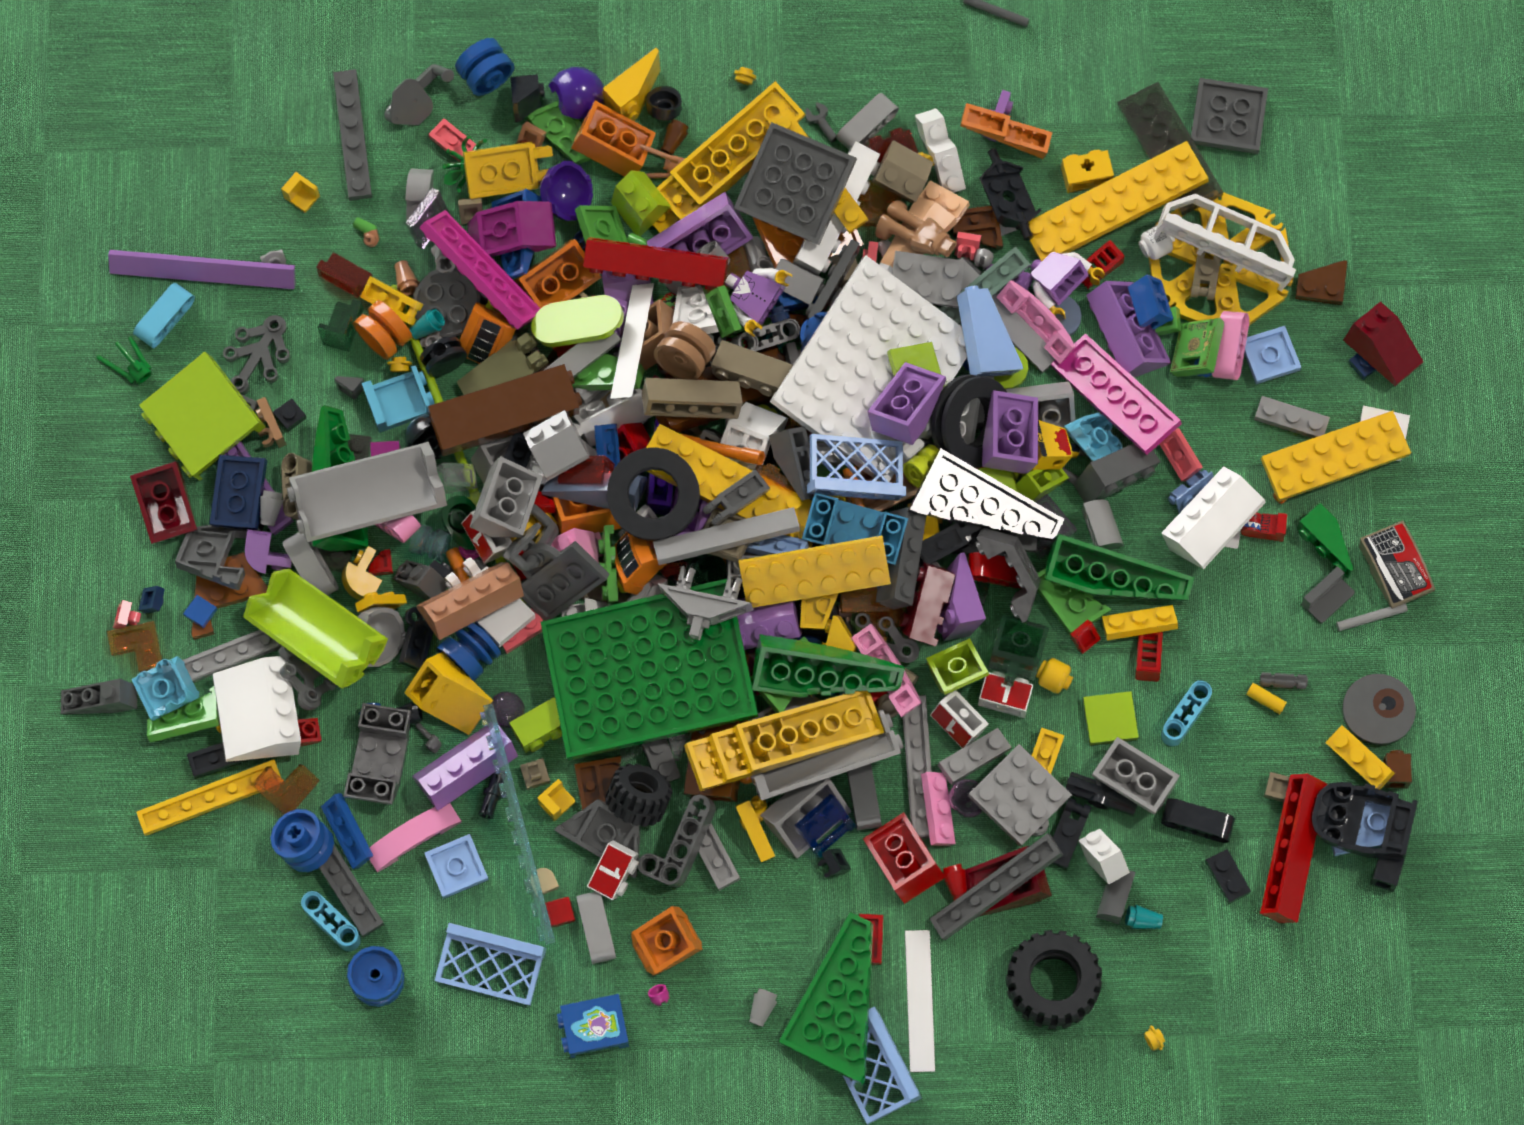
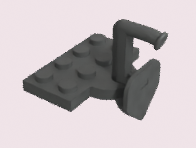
M534 504L531 515L539 522L527 529L521 538H516L510 544L503 557L520 569L526 577L521 581L524 596L521 598L544 620H550L608 578L609 573L576 541L561 552L551 546L559 532L557 524ZM542 524L544 528L539 534L536 541L534 542L532 539L535 537Z

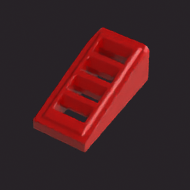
M1109 240L1086 260L1091 264L1094 263L1096 267L1102 268L1105 277L1124 263L1125 256ZM1100 258L1108 264L1106 267L1099 260ZM1095 275V277L1099 280L1103 279L1100 276ZM1088 276L1081 282L1087 289L1094 286Z
M1163 632L1138 635L1136 680L1153 682L1160 680ZM1143 640L1157 641V644L1143 643ZM1142 650H1152V651H1157V653H1156V652H1144V651H1142ZM1142 659L1156 660V662L1142 661Z

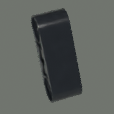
M1174 798L1167 799L1161 818V824L1166 827L1221 843H1229L1235 823V817Z

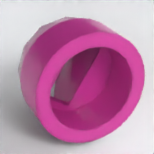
M664 984L655 985L648 991L651 1002L657 1006H662L661 1003L664 1001L667 1003L669 1000V992Z

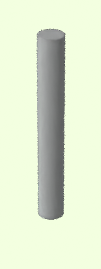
M1405 603L1393 609L1387 607L1336 622L1338 631H1343L1407 612V605Z

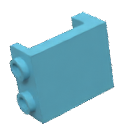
M416 365L411 367V372L374 385H372L371 380L362 383L379 433L412 422L417 417L428 414V406L435 404L431 392H425L423 385H426L427 382L423 371L418 372Z

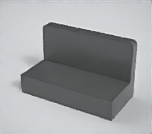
M1338 566L1303 598L1301 603L1320 624H1323L1355 593L1342 579L1344 572Z

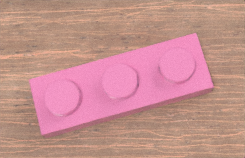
M925 772L921 774L930 844L931 846L954 845L956 843L946 777L943 773Z

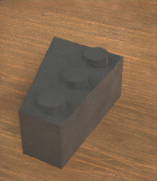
M1131 444L1091 462L1073 485L1085 503L1103 500L1121 489L1131 486L1141 478L1147 479L1156 472L1154 469L1161 461L1153 450L1146 455L1135 444Z

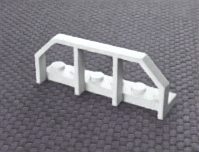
M1197 194L1169 202L1163 208L1154 233L1155 236L1158 237L1163 232L1197 247V254L1200 256L1206 251L1237 265L1236 272H1240L1244 268L1279 284L1277 289L1279 291H1282L1294 277L1296 269L1292 268L1295 259L1279 230ZM1193 203L1211 211V215L1206 229H1204L1201 225L1190 223L1179 215L1170 214L1169 211ZM1217 215L1249 228L1244 244L1233 242L1222 234L1211 232ZM1255 232L1274 240L1284 262L1276 261L1265 253L1250 249Z

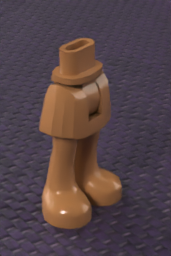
M900 200L894 201L888 206V216L883 214L880 217L875 232L877 238L881 240H888L892 235H896L909 242L913 250L929 255L935 254L939 256L941 254L949 257L957 245V242L950 239V235L932 218H927L925 221L910 213L907 210V205ZM902 221L917 230L913 232L897 222Z

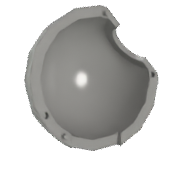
M387 607L367 609L357 617L388 638L386 646L374 666L372 664L368 665V667H379L389 663L399 653L404 644L406 632L404 631L403 620L397 611Z

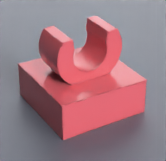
M958 232L954 255L957 258L966 256L970 260H974L975 252L980 246L981 235Z
M122 600L118 605L113 625L114 629L123 630L127 624L137 626L141 613L130 611L132 602Z

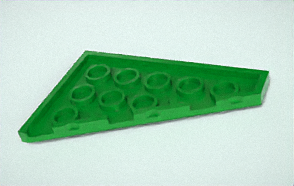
M850 912L781 1036L779 1043L863 1085L866 1072L873 924Z

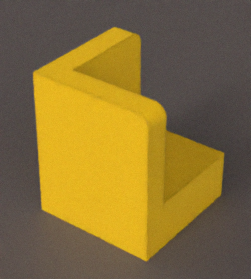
M297 172L281 188L284 198L303 212H307L320 197L318 187Z
M559 779L537 797L538 804L554 821L575 804V799L566 791Z

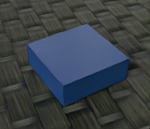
M196 595L183 615L204 629L218 609L199 595Z

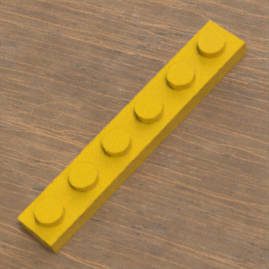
M788 108L768 121L769 125L772 122L808 137ZM844 188L834 214L850 234L869 220L848 190Z
M271 760L139 810L136 813L143 833L147 836L283 784L275 760Z

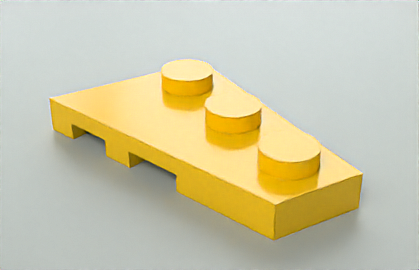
M839 593L802 599L800 629L825 630Z

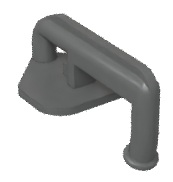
M432 64L416 80L408 78L402 81L393 90L391 104L384 112L385 119L393 124H421L433 110L432 100L424 91V88L437 76H440L445 82L452 81L454 72L443 66Z

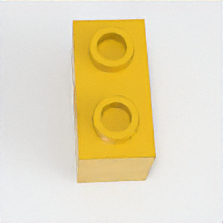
M1093 150L1088 154L1080 156L1072 154L1062 159L1061 171L1067 193L1092 189L1114 178L1108 150Z

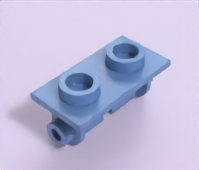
M1206 470L1198 471L1186 481L1190 488L1182 484L1170 493L1168 500L1172 505H1177L1179 514L1214 477L1213 473H1208Z

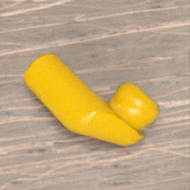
M757 795L751 799V804L759 822H761L763 819L760 815L767 810V803L765 800H760ZM740 819L739 821L741 825L743 826L744 830H746L742 823V820Z

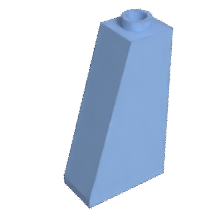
M978 286L964 288L965 291L957 295L970 375L1005 376L1014 375L1021 371L1023 365L988 288L979 289Z

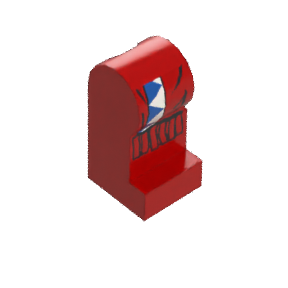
M1256 513L1242 527L1240 533L1247 537L1283 542L1286 535L1287 514Z

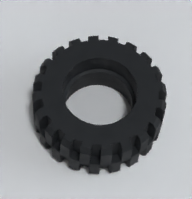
M1045 930L1042 935L1038 933L1031 935L1028 941L1024 940L1019 945L1018 950L1014 951L1008 966L1006 985L1008 987V997L1013 1001L1012 1006L1016 1012L1020 1011L1022 1013V1018L1027 1022L1029 1019L1034 1021V1025L1038 1027L1047 1025L1049 1029H1056L1057 1026L1067 1028L1073 1022H1080L1093 1009L1101 990L1102 968L1098 965L1099 959L1096 953L1092 954L1090 951L1091 946L1087 942L1084 944L1080 942L1079 936L1075 934L1072 937L1066 935L1067 931L1059 930V933H1053L1052 930ZM1046 959H1058L1069 964L1077 975V987L1070 997L1059 1001L1048 1000L1040 996L1031 985V972L1035 965Z

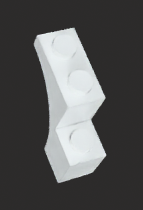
M937 109L915 115L919 136L923 140L929 155L933 158L940 186L953 193L966 189L957 148L948 137L943 115Z

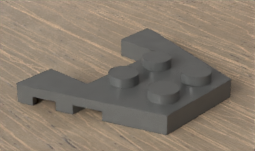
M259 518L258 531H262L264 525L260 524L261 518ZM205 525L198 526V530L186 533L175 560L176 568L234 590H239L245 577L244 568L225 567L224 564L234 539H246L248 529Z

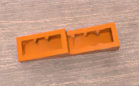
M968 103L965 104L960 124L961 127L1041 159H1044L1048 153L1052 136L1050 131L1010 120L1009 115Z

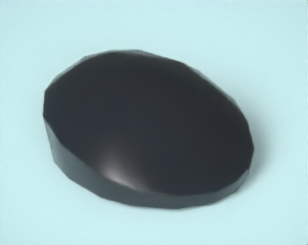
M656 87L647 94L646 108L653 118L670 121L680 115L682 111V98L680 93L673 87Z

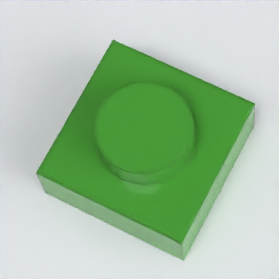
M1170 307L1173 316L1172 321H1168L1155 329L1159 336L1181 331L1180 309L1178 307Z

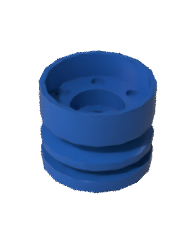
M471 623L454 632L459 640L458 642L450 637H446L436 650L438 654L444 652L468 677L475 681L484 672L479 661L491 665L493 663L491 657L498 658L501 655V651L485 630Z

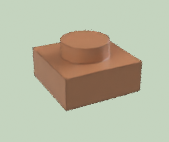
M526 122L521 128L516 144L532 142L535 144V148L541 147L547 132Z

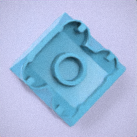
M1099 412L1081 417L1063 427L1092 462L1122 449L1119 438L1111 432L1112 423Z
M178 656L170 660L162 659L157 663L156 667L143 671L132 679L152 721L199 698V691H197L185 667V662Z

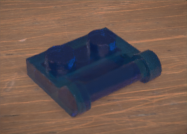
M832 794L828 795L794 825L819 859L823 857L822 853L846 832H851L856 828L855 823L849 818L837 798ZM840 820L842 824L818 844L816 840Z

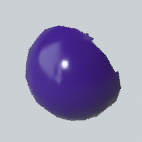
M570 67L560 71L549 84L551 92L557 93L559 109L565 116L574 119H585L594 101L604 105V84L597 74L584 67Z
M563 161L549 168L543 177L540 185V197L542 201L552 203V211L555 217L562 220L576 221L578 218L575 209L580 205L591 206L593 185L589 174H586L581 166L573 161Z

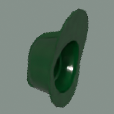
M457 495L451 497L446 501L447 506L442 508L443 526L460 547L475 550L461 523L472 511H475L476 506L465 496Z

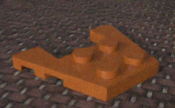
M244 553L227 557L224 564L225 567L244 568L245 577L239 590H234L196 576L195 597L199 595L216 606L217 609L247 601L250 596L266 593L268 588L258 572L250 566ZM211 619L204 629L194 622L192 623V637L194 640L215 634Z

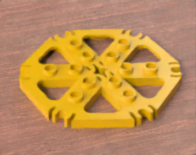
M1214 191L1213 200L1211 201L1224 207L1233 206L1253 214L1256 221L1279 230L1288 245L1286 228L1281 231L1283 223L1281 222L1276 226L1271 224V221L1276 216L1275 214H1270L1271 210L1220 191L1221 200H1218L1219 195L1217 191ZM1205 192L1201 194V196L1204 198H1206ZM1193 203L1175 209L1170 213L1183 217L1188 212L1196 210L1200 213L1201 225L1204 229H1206L1211 215V211ZM1217 215L1211 232L1222 234L1225 238L1229 239L1226 220L1224 217ZM1245 228L1230 240L1244 244L1249 228ZM1255 232L1250 249L1257 251L1274 240ZM1176 238L1172 242L1173 250L1167 255L1193 265L1172 281L1163 279L1159 259L1148 258L1151 276L1162 281L1166 297L1169 300V306L1172 307L1174 305L1180 309V318L1190 322L1220 318L1223 311L1248 313L1250 326L1285 301L1289 292L1284 289L1282 291L1277 290L1278 283L1242 268L1240 272H1236L1237 265L1223 260L1225 264H1221L1219 267L1214 298L1216 313L1208 316L1188 308L1185 304L1191 298L1197 247ZM1205 253L1204 258L1212 260L1214 257L1213 254ZM1294 277L1287 284V286L1291 287ZM1236 282L1268 294V298L1251 311H1243L1239 304ZM1200 283V287L1208 286V284Z

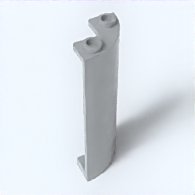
M429 442L290 477L291 487L287 488L290 502H295L299 520H296L299 534L304 533L307 542L447 506L444 486L438 476L434 452Z
M883 709L877 712L885 732L884 734L751 776L760 800L900 754L903 744L899 734L895 735L894 731L890 730L893 727V723L889 713L885 714Z

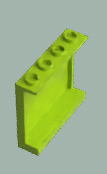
M206 352L202 353L139 405L144 411L141 414L148 424L151 425L153 423L157 428L155 434L163 443L166 441L170 445L168 449L170 454L176 460L180 459L184 465L181 468L189 478L193 476L199 481L203 479L200 474L219 459V455L227 453L252 431L255 430L260 433L266 428L214 358Z

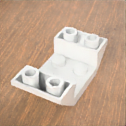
M745 402L741 407L738 419H730L728 421L720 443L764 451L766 458L771 445L769 435L784 431L788 418ZM727 457L752 471L756 469L760 474L763 464L756 465Z

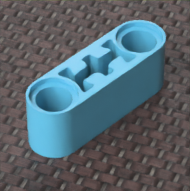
M177 283L171 284L139 321L133 334L150 347H157L194 303L195 296Z
M1196 681L1193 683L1164 724L1161 738L1166 745H1179L1209 703L1212 688L1207 682ZM1197 690L1203 691L1206 697L1199 699L1194 695V692ZM1190 705L1193 706L1191 713L1186 716L1183 722L1180 721L1182 714L1188 710ZM1174 728L1179 732V736L1172 737L1167 733V730Z
M310 891L302 897L301 905L305 914L339 947L348 952L354 951L359 947L361 939L357 929L321 894ZM318 900L320 902L318 908L314 910L307 908L309 902ZM324 913H326V915L331 920H335L337 926L339 927L338 930H336V928L331 923H327L325 917L323 916ZM352 933L355 935L353 941L349 943L342 941L345 934Z

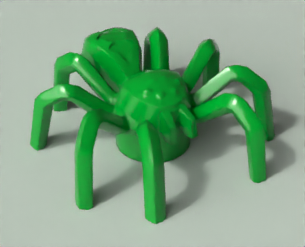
M470 135L464 138L461 148L463 152H467L466 144L471 138ZM487 139L479 141L473 150H478L482 144L487 142ZM447 149V154L453 155L461 162L442 165V169L460 167V169L450 170L444 175V184L452 186L465 175L456 187V191L460 193L462 186L467 181L464 158L457 152Z

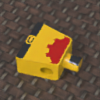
M1038 420V464L1032 470L1061 469L1071 458L1078 456L1079 446L1069 442L1065 428Z

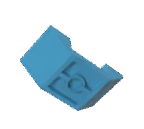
M815 492L802 539L824 546L883 536L887 563L895 565L908 518L873 510Z

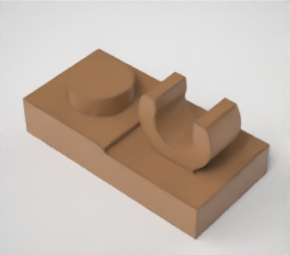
M266 397L256 400L259 405V409H256L257 415L262 422L266 421L269 427L258 433L260 437L269 435V438L262 442L263 446L270 447L274 441H276L279 448L287 445Z

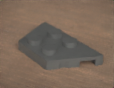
M597 799L588 807L558 825L554 830L600 858L607 844L613 840L638 854L640 852L641 825L634 826L631 823L623 822L621 818L614 816L615 813L610 812L609 806L600 799ZM638 867L633 875H629L636 878L638 876Z

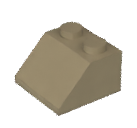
M892 140L871 182L912 204L917 201L923 190L934 162Z

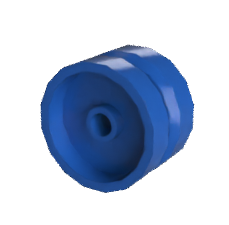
M485 38L471 45L460 55L455 64L456 71L462 79L466 80L467 86L476 96L488 94L499 88L509 79L515 69L512 60L503 53V48L494 38Z
M295 809L284 814L274 825L270 837L271 845L275 852L291 868L298 872H310L321 867L332 854L334 847L331 831L314 813L306 809Z
M371 946L364 948L353 956L348 965L347 977L353 993L361 1002L369 1006L381 1007L392 1003L399 997L404 988L405 976L400 961L392 951L384 947ZM378 974L379 977L374 979L373 975Z

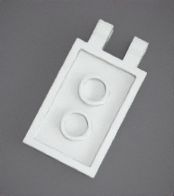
M470 557L463 562L465 566L463 570L470 577L488 569L486 566L480 570L476 562ZM453 572L445 577L447 581L445 584L449 589L461 583ZM519 598L474 623L485 630L500 648L535 619V613Z

